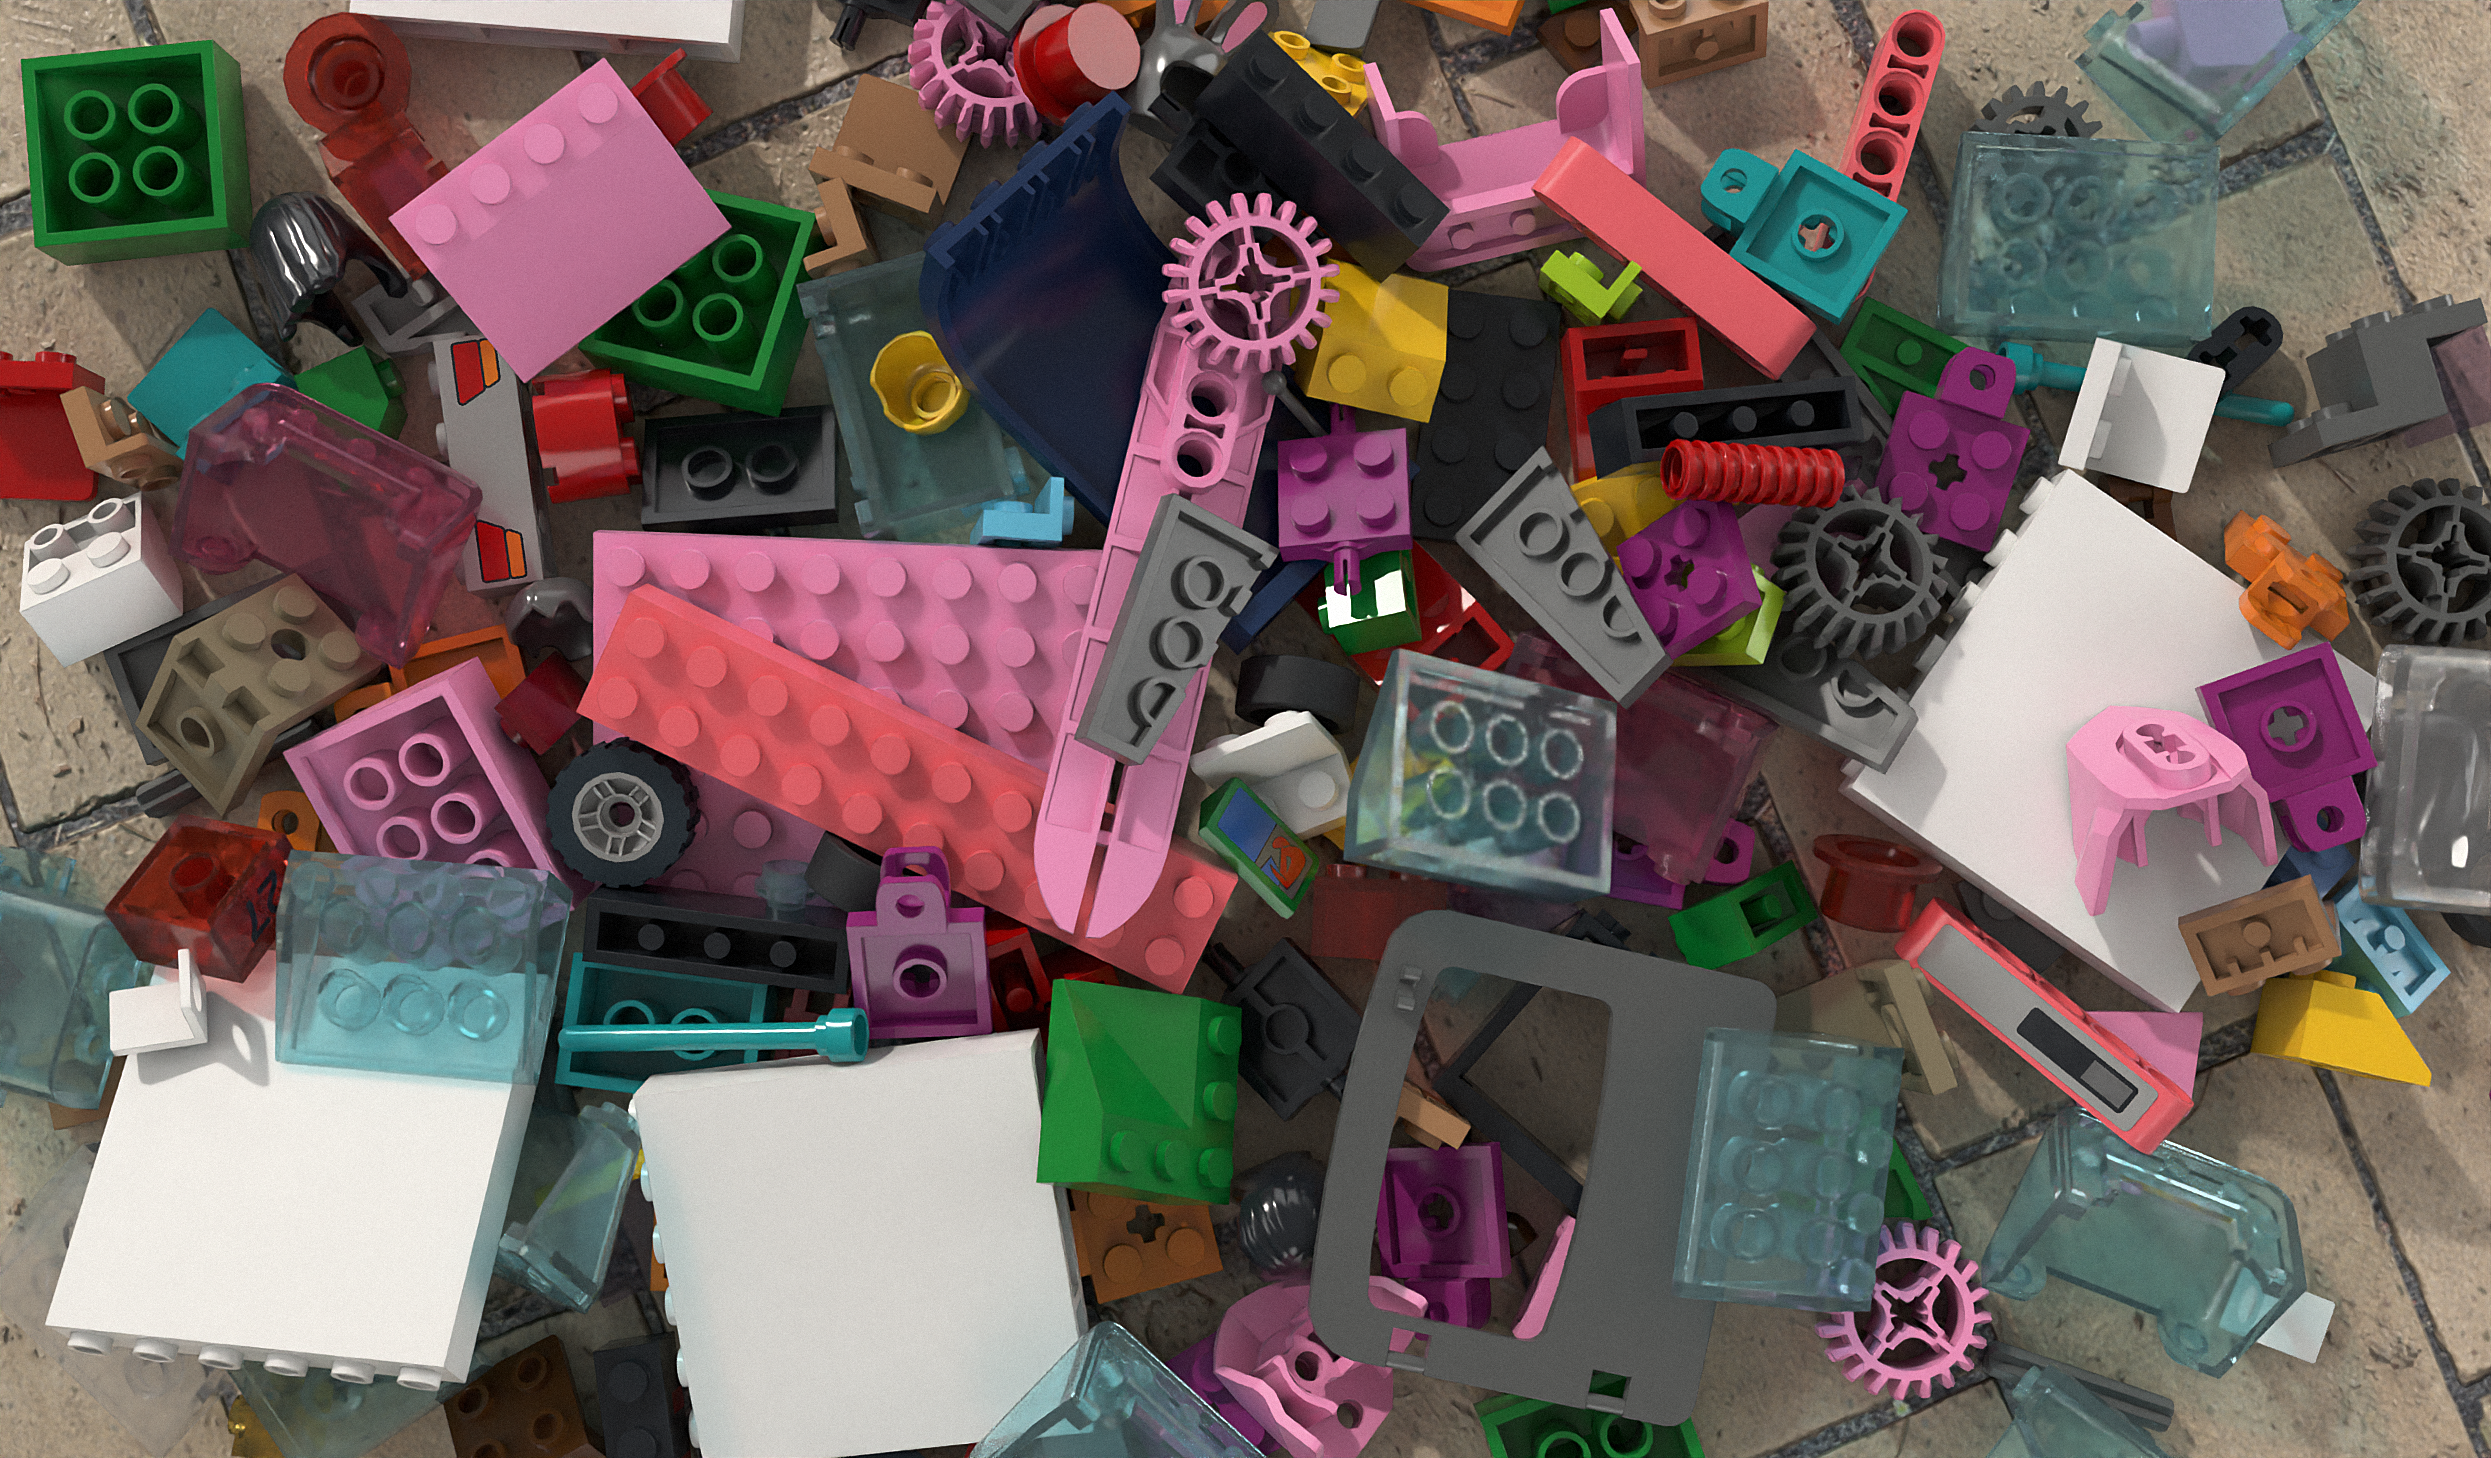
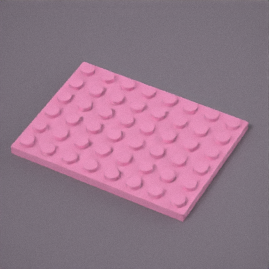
M598 530L593 532V673L629 593L648 583L1049 774L1103 550ZM593 721V745L603 741L609 743L616 738L627 737ZM685 764L691 773L689 778L693 786L697 785L700 796L697 799L698 809H701L700 822L694 829V832L697 834L692 844L685 850V854L657 879L654 880L652 877L644 884L838 908L811 889L804 878L823 833L826 831L825 829ZM1111 783L1106 800L1111 803ZM623 801L614 803L620 814L619 823L624 825L627 821L634 819V809L630 804ZM596 881L594 883L596 888L593 892L603 883ZM951 889L952 899L950 908L984 907L985 915L997 911ZM1026 924L1029 933H1044Z

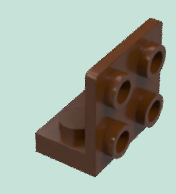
M554 1334L468 1377L466 1383H457L445 1389L441 1394L457 1458H607L604 1437L587 1425L564 1343Z

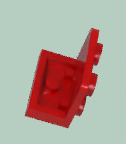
M0 351V500L90 502L96 497L99 473L85 467L60 395L82 386H86L104 395L105 378L78 365L76 356L60 352L42 351L35 353V361H14L12 354Z

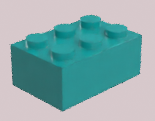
M574 952L563 1028L570 1025L775 1023L780 986L582 961L583 952ZM560 1046L554 1083L635 1094L645 1081L654 1074L770 1061L771 1050L568 1052Z

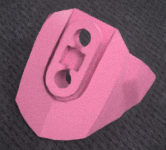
M2109 706L2085 724L2066 744L2073 845L2077 858L2075 884L2090 916H2096L2105 912L2116 856L2127 862L2134 863L2138 868L2148 865L2144 826L2153 810H2166L2177 807V814L2180 817L2193 819L2204 825V832L2208 843L2212 847L2222 844L2220 824L2242 836L2264 866L2268 867L2278 864L2274 825L2267 792L2252 778L2243 750L2232 740L2207 724L2178 711L2144 707Z
M1369 1275L1368 1297L1375 1307L1423 1318L1428 1302L1422 1295L1386 1276ZM1311 1278L1281 1281L1262 1287L1241 1298L1224 1311L1214 1343L1213 1373L1240 1405L1280 1445L1288 1450L1294 1458H1356L1393 1408L1392 1370L1394 1368H1384L1351 1361L1333 1353L1316 1335L1308 1315ZM1393 1327L1389 1350L1405 1353L1417 1332ZM1295 1364L1303 1370L1304 1379L1300 1378L1297 1374ZM1339 1406L1346 1407L1352 1413L1353 1424L1351 1428H1346L1338 1420L1337 1409Z

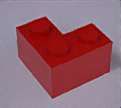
M999 911L985 915L993 1025L996 1033L1040 1028L1044 1054H1047L1053 979H1070L1120 986L1112 964L1073 946L1039 958L1026 924Z

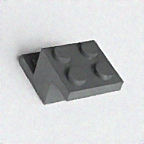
M2452 294L2439 296L2412 306L2413 311L2393 318L2390 311L2379 312L2351 322V328L2326 336L2327 347L2306 358L2321 409L2312 412L2311 417L2287 424L2286 427L2289 435L2267 445L2274 469L2394 438L2449 414L2430 350L2488 323L2481 297L2455 304Z

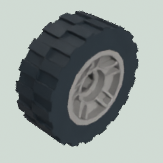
M620 737L609 743L603 741L593 745L574 758L568 766L560 771L555 778L557 781L556 786L549 791L546 802L549 803V813L545 817L546 827H550L553 838L550 841L555 851L559 850L565 858L563 862L571 870L575 868L584 875L582 878L592 883L596 881L606 883V887L619 888L621 885L628 884L631 887L643 885L652 877L654 880L657 879L685 854V850L692 844L697 834L694 832V829L700 822L701 809H698L697 799L700 796L697 785L693 786L689 778L691 775L685 764L681 766L676 759L638 741L629 740V737ZM623 801L630 804L634 809V819L627 821L624 825L619 823L620 814L618 813L617 806L614 805L616 802Z

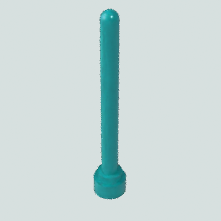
M2003 341L1999 346L1996 354L2012 359L2016 366V380L2012 394L2021 395L2025 390H2036L2038 386L2080 393L2087 368L2043 361L2042 354L2034 353L2030 345ZM2231 393L2222 402L2216 404L2213 416L2284 427L2293 421L2295 411L2287 402Z
M833 1008L828 1015H820L816 1022L570 1025L560 1031L558 1042L561 1048L568 1052L816 1049L820 1056H828L834 1063L862 1062L866 1057L869 1046V1023L867 1015L862 1008Z

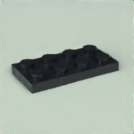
M1448 289L1446 362L1429 423L1420 422L1415 464L1421 470L1413 480L1411 493L1412 535L1414 540L1459 545L1453 539L1455 534L1542 445L1546 447L1562 303Z

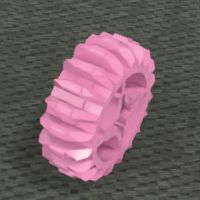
M932 0L931 4L927 7L926 19H918L914 26L913 39L915 41H912L908 48V62L912 66L909 81L912 89L920 90L918 103L922 111L936 109L934 122L937 124L938 130L956 123V137L960 143L968 138L971 132L981 134L980 141L985 150L991 145L994 135H1002L1005 143L1011 149L1017 144L1018 131L1020 130L1035 141L1041 134L1042 123L1052 127L1055 124L1039 113L1022 91L1014 68L1013 42L1016 34L1009 40L956 0H946V4ZM1041 1L1035 10L1040 7L1050 6L1049 1ZM962 37L966 44L965 54L958 57L957 65L947 69L943 56L948 48Z
M1237 193L1231 195L1230 207L1232 216H1226L1223 207L1218 201H1211L1206 204V212L1212 222L1211 226L1207 228L1195 216L1187 218L1184 224L1187 230L1197 238L1193 245L1179 238L1171 240L1169 247L1174 252L1186 256L1183 266L1177 264L1163 265V275L1181 277V289H1168L1162 292V299L1167 303L1184 301L1186 310L1174 314L1170 318V323L1173 328H1180L1193 321L1197 328L1188 335L1185 345L1189 349L1195 350L1207 339H1210L1212 344L1206 355L1208 363L1217 365L1223 359L1227 349L1232 350L1230 358L1231 370L1242 373L1247 365L1248 354L1253 353L1257 370L1264 373L1271 370L1270 350L1275 349L1279 359L1284 364L1290 365L1296 361L1295 352L1289 343L1292 339H1295L1306 349L1311 350L1316 346L1317 341L1305 327L1309 321L1323 328L1330 326L1332 319L1327 314L1317 311L1316 307L1319 300L1328 303L1338 302L1340 294L1333 289H1321V277L1337 276L1340 270L1338 264L1318 265L1316 257L1328 252L1332 248V243L1328 238L1316 240L1310 245L1305 238L1317 226V221L1313 217H1306L1301 220L1295 228L1290 225L1296 212L1295 203L1285 201L1279 207L1274 217L1270 215L1272 207L1271 195L1260 193L1255 200L1253 213H1249L1244 194ZM1253 227L1269 231L1284 241L1293 252L1298 265L1281 268L1269 265L1262 257L1259 243H1255ZM1232 231L1234 246H1231L1232 263L1229 269L1222 276L1199 281L1200 269L1209 249L1222 236ZM1249 264L1253 274H1263L1265 277H1282L1280 281L1266 283L1265 290H1256L1260 297L1253 301V303H1251V297L1248 293L1237 292V290L1232 289L1219 290L1222 285L1236 283L1237 276H1245L1241 269ZM1301 285L1299 301L1294 312L1280 328L1269 334L1267 322L1271 321L1270 304L1274 296L1282 290ZM1225 298L1233 301L1240 309L1243 323H1247L1249 339L1234 337L1220 329L1207 314L1202 301Z
M1899 1221L1895 1228L1894 1238H1892L1891 1232L1886 1225L1882 1223L1873 1224L1871 1231L1873 1245H1870L1862 1235L1854 1232L1848 1237L1849 1244L1855 1252L1851 1258L1836 1249L1830 1252L1829 1257L1832 1262L1841 1267L1838 1275L1834 1277L1827 1272H1819L1817 1275L1819 1283L1832 1289L1830 1297L1818 1296L1812 1299V1307L1823 1313H1831V1318L1822 1320L1814 1326L1815 1333L1822 1338L1837 1337L1825 1349L1826 1357L1832 1362L1846 1359L1841 1374L1851 1382L1860 1379L1864 1375V1389L1873 1395H1877L1882 1391L1887 1383L1889 1395L1895 1400H1904L1911 1383L1913 1390L1918 1396L1928 1398L1931 1396V1377L1933 1376L1945 1388L1954 1387V1376L1949 1367L1955 1364L1966 1371L1974 1369L1973 1361L1964 1355L1963 1352L1968 1344L1979 1349L1987 1346V1340L1973 1332L1974 1323L1986 1324L1992 1320L1989 1311L1974 1307L1973 1304L1989 1295L1988 1287L1982 1283H1967L1978 1271L1977 1263L1971 1259L1956 1262L1960 1256L1962 1246L1952 1239H1948L1939 1245V1231L1929 1226H1925L1916 1237L1912 1223ZM1914 1258L1925 1261L1916 1274L1909 1271L1905 1277L1894 1283H1886L1872 1273L1879 1266L1896 1259ZM1940 1281H1942L1948 1300V1314L1944 1329L1938 1326L1932 1314L1933 1302L1941 1292L1937 1287ZM1858 1290L1866 1295L1872 1308L1871 1317L1863 1328L1867 1334L1861 1341L1854 1323V1304ZM1881 1291L1896 1300L1899 1298L1907 1302L1906 1306L1912 1308L1910 1316L1921 1324V1329L1908 1321L1904 1322L1896 1318L1895 1316L1898 1315L1890 1311L1892 1304L1881 1295ZM1911 1337L1918 1338L1930 1346L1922 1354L1907 1360L1888 1361L1878 1359L1887 1347L1894 1350L1900 1342Z

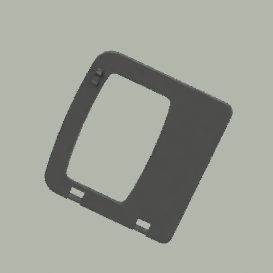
M1424 910L1407 917L1391 933L1387 940L1361 1023L1337 1117L1322 1195L1308 1298V1315L1316 1335L1333 1353L1351 1361L1384 1368L1400 1369L1419 1373L1427 1377L1561 1405L1601 1411L1662 1426H1676L1685 1422L1691 1416L1696 1405L1777 1014V1000L1774 992L1766 984L1757 980L1451 910ZM1449 967H1459L1595 998L1607 1007L1609 1013L1606 1062L1598 1117L1575 1226L1559 1284L1543 1329L1537 1336L1530 1339H1522L1375 1307L1368 1297L1371 1249L1380 1189L1399 1099L1420 1022L1437 975ZM1393 1327L1429 1335L1424 1357L1389 1350ZM1593 1370L1626 1376L1622 1399L1589 1392Z

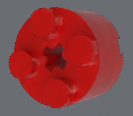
M612 367L535 376L532 378V385L539 394L532 396L542 468H552L554 484H558L547 486L552 504L632 494V485L643 484V466L639 447L635 446L633 436L625 437L623 423L635 422V413L630 385H626L624 373L614 374Z

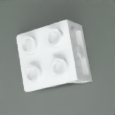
M2097 337L2058 464L2079 470L2089 468L2179 493L2187 492L2220 394L2225 371L2222 368Z
M1286 711L1276 714L1265 722V727L1242 736L1230 734L1215 738L1205 745L1204 751L1191 755L1189 758L1192 771L1214 791L1230 778H1240L1302 841L1365 817L1344 748L1309 711Z

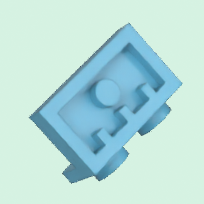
M1049 478L1035 499L1034 513L1033 505L1017 501L994 503V510L984 509L970 533V544L1062 547L1064 535H1071L1074 521L1073 496H1064V478Z
M2373 869L2354 876L2331 898L2336 905L2339 915L2342 955L2332 958L2331 964L2322 970L2357 977L2355 989L2379 994L2395 1019L2412 1014L2451 973Z

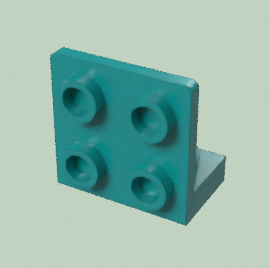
M208 308L132 390L127 400L180 447L175 454L193 470L223 483L298 401L301 393L294 377L218 310Z

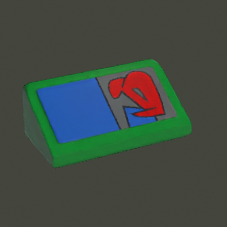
M1238 777L1230 778L1201 802L1198 835L1281 917L1284 916L1288 919L1292 916L1318 870L1320 863L1318 856Z

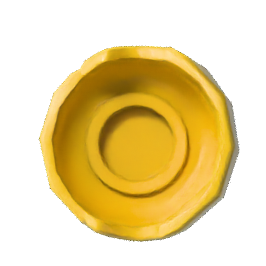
M918 330L895 336L879 350L870 372V386L875 390L882 403L883 414L898 428H903L909 433L927 436L944 432L967 412L971 394L943 357L932 335L927 332Z

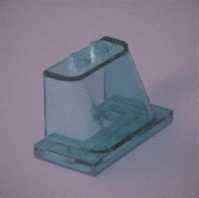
M0 844V1108H3L7 1093L10 1091L65 1107L98 1110L114 1057L110 1049L109 994L112 991L134 988L154 919L68 891L76 864L75 859L60 854Z

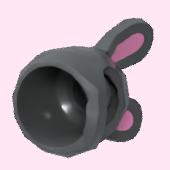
M1156 0L1155 28L1152 36L1140 47V67L1136 78L1128 86L1117 92L1132 107L1127 123L1154 138L1172 144L1173 139L1177 135L1151 112H1148V107L1166 89L1176 101L1194 116L1198 110L1192 105L1193 102L1223 67L1260 28L1266 34L1271 31L1279 17V2L1277 0H1229L1214 18L1203 36L1198 35L1194 29L1203 0Z

